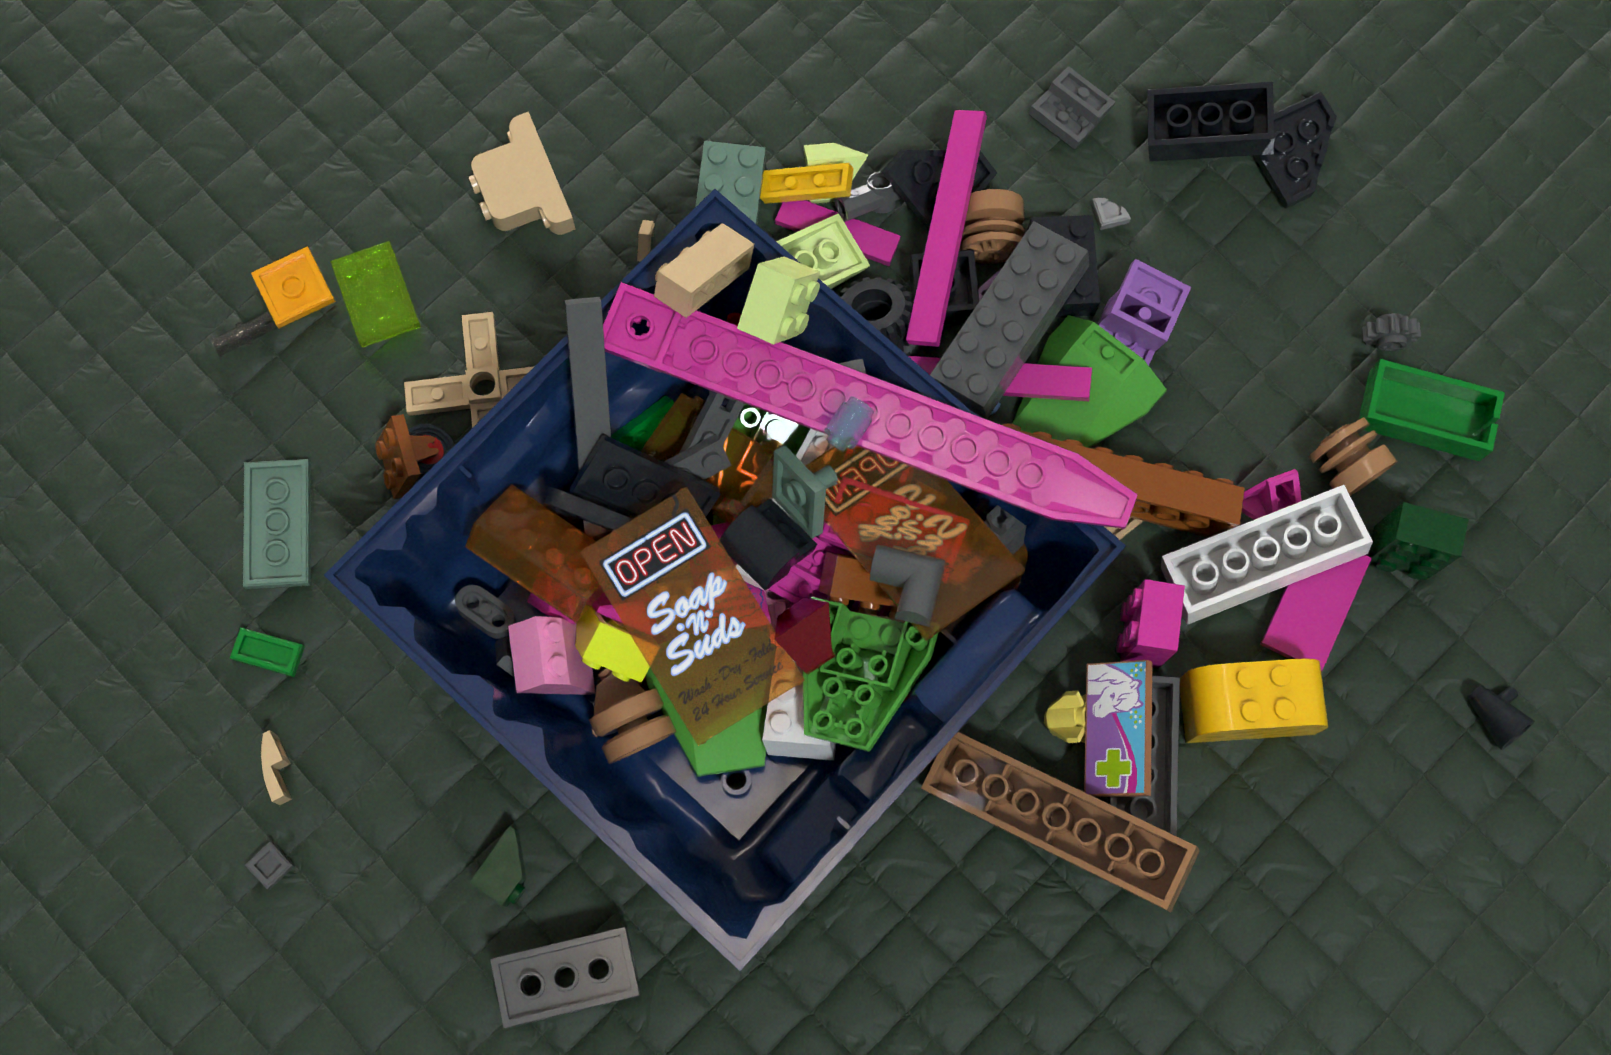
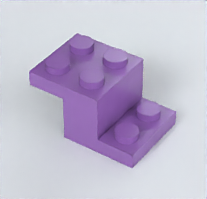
M1134 259L1120 289L1108 300L1097 325L1143 358L1149 366L1155 351L1168 341L1191 287Z

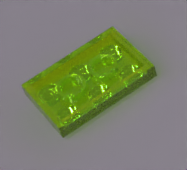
M390 241L330 261L361 348L421 327Z

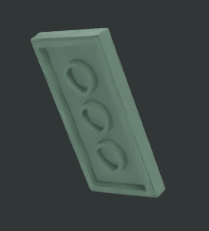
M310 460L244 462L243 587L245 589L311 586Z

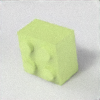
M787 257L758 263L737 329L773 345L803 333L809 321V315L806 314L809 304L814 301L819 292L820 283L817 280L820 271Z

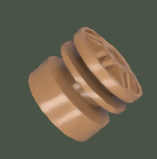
M987 189L971 193L960 251L974 250L976 263L995 264L1006 262L1025 235V229L1021 225L1024 221V200L1021 195L1003 189Z
M1364 417L1356 422L1346 424L1321 441L1318 448L1309 456L1313 463L1328 457L1329 460L1318 470L1320 473H1325L1336 468L1339 473L1330 481L1329 485L1332 489L1345 485L1350 496L1371 483L1398 462L1386 445L1370 450L1367 445L1378 434L1373 430L1362 437L1359 435L1370 425Z

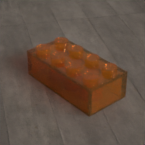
M513 484L474 522L465 546L575 623L581 619L611 584L599 562L613 553Z

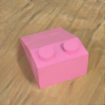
M535 616L508 626L517 693L580 695L596 693L593 670L581 661L582 657L575 647L576 624H571L567 620L558 617Z

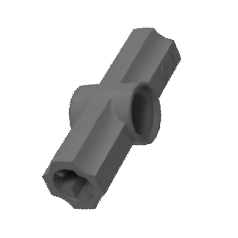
M876 172L868 177L866 185L851 190L850 197L835 198V206L843 221L846 222L871 211L876 213L890 212L895 208L896 201L902 199V197L882 172Z

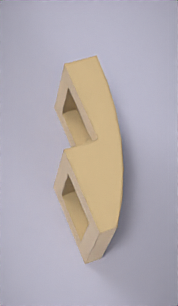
M269 730L263 733L261 744L263 776L271 801L282 805L292 800L279 770L291 763L278 735Z

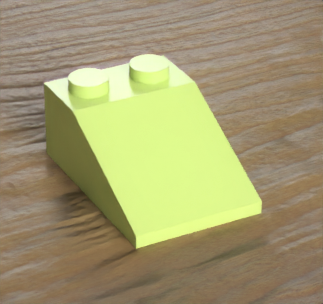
M839 213L776 241L801 264L820 271L818 278L831 290L870 266Z

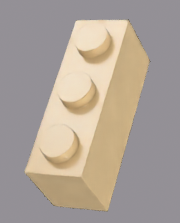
M723 223L711 232L707 231L693 246L684 248L677 258L669 264H663L658 269L655 275L657 282L654 297L687 318L749 269L754 243Z

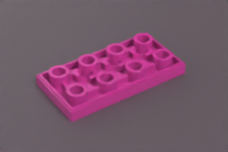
M1364 555L1287 585L1260 645L1288 659L1319 660L1322 672L1372 558Z

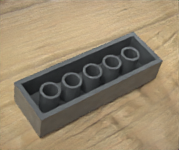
M1033 221L930 376L969 410L988 419L1090 266L1088 250Z
M1152 676L1151 796L1104 797V802L1177 836L1180 678Z

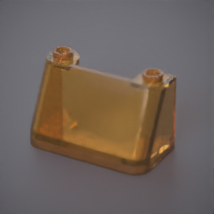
M681 393L643 446L641 452L663 462L679 454L706 401L698 396L692 399ZM732 428L723 445L731 466L704 480L719 487L721 492L710 513L731 524L751 505L758 507L768 499H773L774 451L784 445L772 438L769 442L762 440L759 443Z

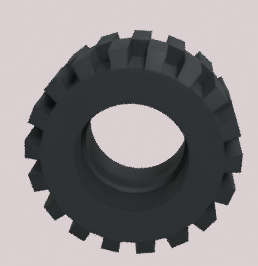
M876 276L875 279L871 280L869 277L862 278V282L854 281L850 283V288H844L841 291L840 297L866 320L874 317H883L879 320L868 322L900 350L904 351L903 346L910 345L906 341L913 307L908 291L905 292V287L902 284L896 285L893 279L889 278L885 281L883 277Z

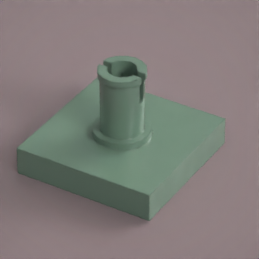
M785 445L774 451L772 497L813 539L823 533L826 489L837 485L836 481H838V478L833 468L829 465L812 473Z

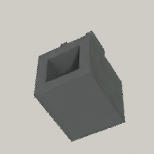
M997 505L987 514V520L974 531L972 547L983 550L974 546H985L978 543L981 539H986L987 541L980 543L990 546L989 548L983 547L985 551H978L979 555L977 557L982 562L992 563L996 569H999L1024 545L1026 525ZM991 556H995L996 558H991L990 560H1001L1002 563L995 565L1000 561H989L988 558Z

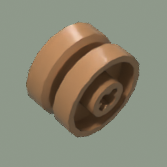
M656 688L618 701L609 706L608 709L589 719L596 736L604 737L617 731L619 735L605 742L602 747L609 764L648 748L677 732L669 716L662 715L649 721L647 717L661 710L664 705Z

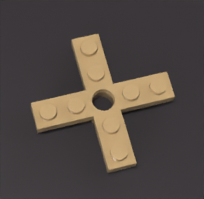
M494 313L462 315L467 370H465L466 375L404 382L407 414L413 416L471 408L473 428L535 366L500 370ZM492 380L495 382V388L488 395H477L474 393V388L478 382Z

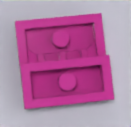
M819 536L813 538L817 543L814 552L791 567L787 576L772 585L768 590L793 603H797L803 598L811 599L812 597L829 600L828 595L818 591L826 551L851 556L855 555L840 547L819 540Z

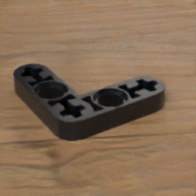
M550 487L544 501V509L571 520L574 516L633 540L637 539L642 527V523L556 488Z

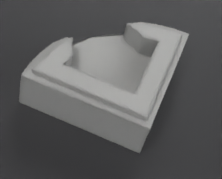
M1106 198L1092 199L1091 205L1100 230L1130 222L1131 218L1125 208L1108 201Z

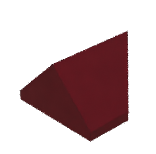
M809 598L801 599L778 615L775 632L777 643L806 674H810L835 657L831 642L829 602Z

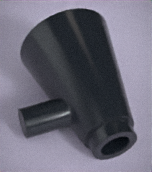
M1480 685L1467 698L1471 701V705L1500 750H1503L1525 733L1534 724L1535 720L1510 704V702L1518 697V692L1514 687L1509 686L1497 695L1490 689Z

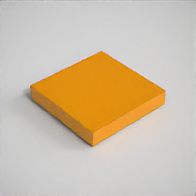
M308 246L251 273L279 329L336 302Z

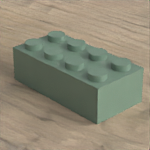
M704 141L696 206L716 189L758 225L761 187L766 164V147Z

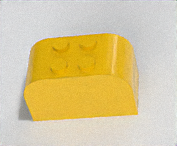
M1287 659L1215 664L1191 669L1180 677L1179 688L1186 743L1316 735L1328 728L1319 660Z

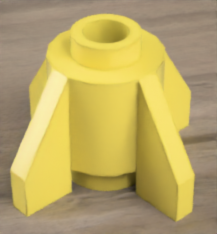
M1078 690L1066 691L1049 705L1044 714V723L1053 736H1057L1067 743H1080V741L1085 743L1086 694L1081 696Z

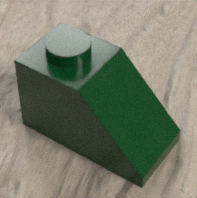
M511 826L505 831L470 881L475 887L505 907L510 902L516 904L526 889L523 886L526 881L520 835Z

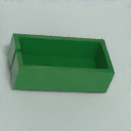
M1380 359L1369 371L1359 419L1364 417L1370 425L1364 429L1365 431L1371 432L1374 430L1377 434L1480 462L1493 451L1498 424H1495V422L1500 419L1505 392Z

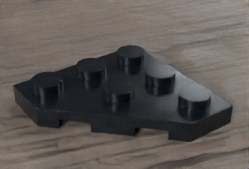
M1322 92L1274 113V154L1254 155L1285 209L1310 198L1316 189L1318 175L1323 165L1330 134L1337 117Z
M900 150L881 172L929 231L946 150ZM981 151L971 193L984 190L997 174V171Z

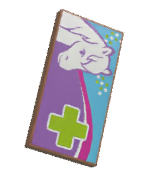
M1149 660L1087 664L1084 792L1093 797L1151 796L1152 662Z

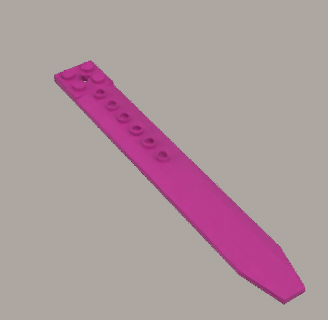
M621 282L603 324L604 346L607 353L690 382L1051 520L1126 528L1138 495L1075 452L782 342L773 345L737 329V325L697 310L685 318L655 298L654 294ZM643 319L647 321L646 325L650 330L648 333H643L639 336L636 335L632 325L633 323L639 324Z

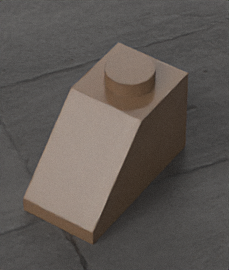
M604 668L598 674L601 679L596 685L594 716L608 709L612 704L632 695L646 692L647 689L641 682L630 679L629 682L623 681L615 677L611 673L612 670ZM592 728V733H593L594 736L597 738L598 736H596V734H595V732H594V730H593V728Z

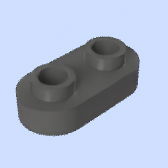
M477 585L465 586L457 593L455 603L460 616L492 638L500 639L509 635L508 626L515 624L513 610L508 605ZM472 602L479 604L474 609L468 608V605ZM497 620H502L505 622L500 627H496L493 625L494 622Z

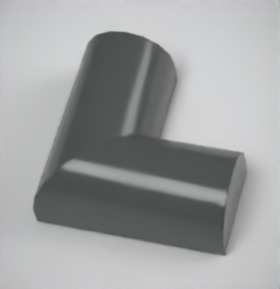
M877 545L872 561L870 580L903 588L895 619L930 627L946 561Z

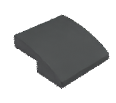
M1068 66L1052 81L1049 89L1031 106L1028 114L1073 149H1076L1108 114L1115 101Z

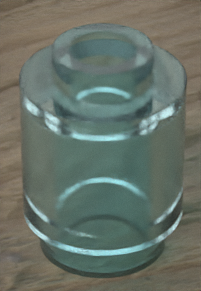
M852 396L847 402H842L824 429L829 435L826 439L827 442L841 451H844L846 447L853 450L872 422L871 416L874 413L872 408Z

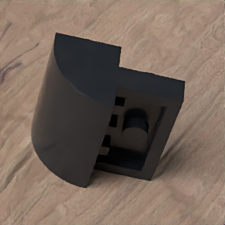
M770 498L758 507L751 505L744 510L725 530L718 545L764 590H767L787 576L791 567L813 553L817 543Z

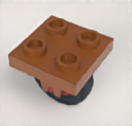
M404 414L391 416L379 439L376 441L375 448L378 459L383 460L385 486L387 489H391L393 499L402 498L413 487L416 480H420L455 446L451 437L443 429L431 424H420L408 430Z

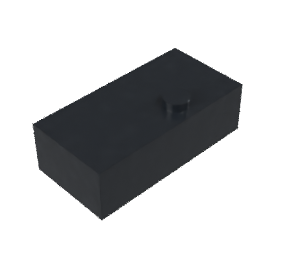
M1273 82L1147 90L1149 161L1274 154Z

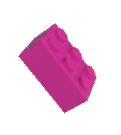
M1145 579L1138 588H1134L1133 594L1128 596L1127 602L1122 603L1120 621L1125 622L1123 634L1119 633L1116 652L1121 653L1120 662L1149 660L1152 662V668L1159 669L1178 651L1185 585Z

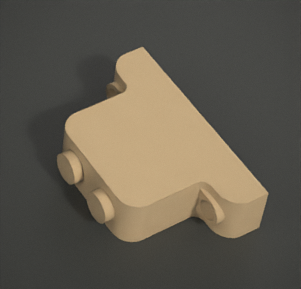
M529 112L514 117L509 125L510 131L507 132L510 143L478 154L471 163L474 175L468 178L474 193L481 192L484 201L479 203L485 220L492 219L494 226L501 231H508L538 219H542L546 229L549 228L551 232L558 235L576 230L573 217Z

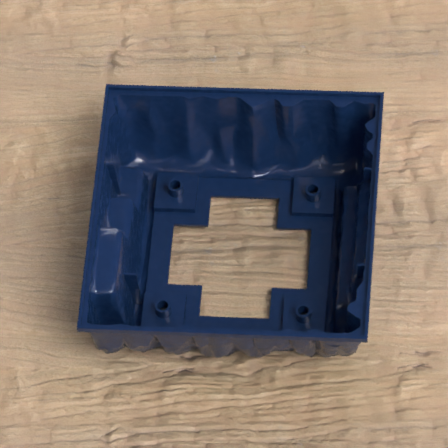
M714 189L621 282L654 294L657 282L655 275L658 269L663 264H669L677 258L684 248L693 246L701 239L704 233L707 231L711 232L723 223L754 243L749 269L697 309L699 312L727 322L726 319L730 313L742 314L758 263L780 257H787L796 262L799 261L719 191ZM818 278L817 282L820 283V288L814 301L809 304L806 313L809 315V321L805 330L798 336L782 341V343L838 364L863 359L867 375L975 415ZM621 282L601 300L603 324ZM642 319L639 324L633 323L632 328L635 329L636 335L641 336L643 333H648L650 329L646 325V320ZM566 335L353 545L324 576L741 972L1123 551L1126 545L1104 526L1051 520L914 468V475L910 486H915L917 482H920L944 495L947 501L943 509L955 516L969 520L970 525L978 528L987 520V514L997 505L1026 525L1024 545L999 569H996L994 566L991 567L992 570L985 569L986 567L984 566L982 570H979L978 573H981L983 576L978 575L979 579L974 578V582L970 584L966 592L959 591L960 589H957L950 583L947 585L941 583L937 600L940 597H946V594L950 596L956 593V595L947 598L945 602L939 601L942 605L934 608L931 623L939 625L940 628L931 660L870 752L836 744L835 759L822 760L768 755L766 751L764 767L697 777L673 734L648 748L609 764L602 747L605 742L619 735L617 731L604 737L598 736L597 738L592 733L589 719L594 717L596 693L592 695L517 693L515 678L496 663L495 642L498 639L488 636L460 616L455 603L456 595L463 587L477 585L508 605L513 610L515 623L535 616L552 617L544 614L527 602L543 565L528 552L525 543L562 517L544 509V501L550 487L570 494L569 488L579 474L568 337ZM605 352L611 435L662 397L667 396L673 399L683 425L646 452L663 462L679 454L709 396V390ZM724 398L721 406L726 407L729 399ZM843 441L841 445L848 448L850 443ZM711 477L704 480L715 485ZM585 543L562 559L577 565L578 595L580 591L591 595L594 589L593 586L584 587L582 585L589 575L583 574L581 569L585 564H589L587 562L589 554L592 552L598 555L600 549H586ZM947 588L950 590L949 593H948V591H944L943 593H940L941 590H944V589H947ZM849 599V604L847 605V608L849 610L852 607L855 600ZM472 602L468 605V608L474 609L479 604ZM497 620L494 622L493 625L496 627H500L505 622L502 620ZM601 666L599 670L592 668L595 692L597 682L601 679L598 674L605 667ZM658 711L655 714L647 717V719L649 721L656 717L662 716V714ZM733 773H741L746 778V784L743 788L734 790L727 784L728 777Z

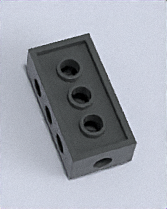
M626 927L490 959L503 1028H512L642 996L629 931ZM605 960L609 966L608 974L603 979L598 980L592 974V967L596 961ZM571 968L575 973L574 983L564 988L559 982V974L563 969ZM537 976L541 981V989L536 995L531 996L526 991V982L530 977Z

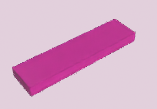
M806 200L782 202L775 219V224L798 232L836 215L838 212ZM857 219L844 222L865 258L890 266L901 239L900 235Z

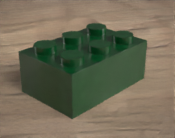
M1403 502L1374 526L1373 542L1368 556L1372 558L1370 563L1376 564V568L1383 571L1394 572L1399 570L1407 572L1410 578L1426 580L1462 556L1469 519Z

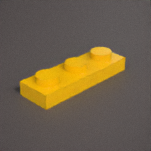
M850 163L764 170L760 199L765 204L850 197L854 168Z

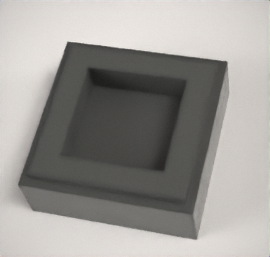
M269 842L245 864L250 872L268 890L295 867L273 842Z

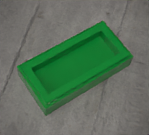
M240 627L230 659L295 677L305 646Z

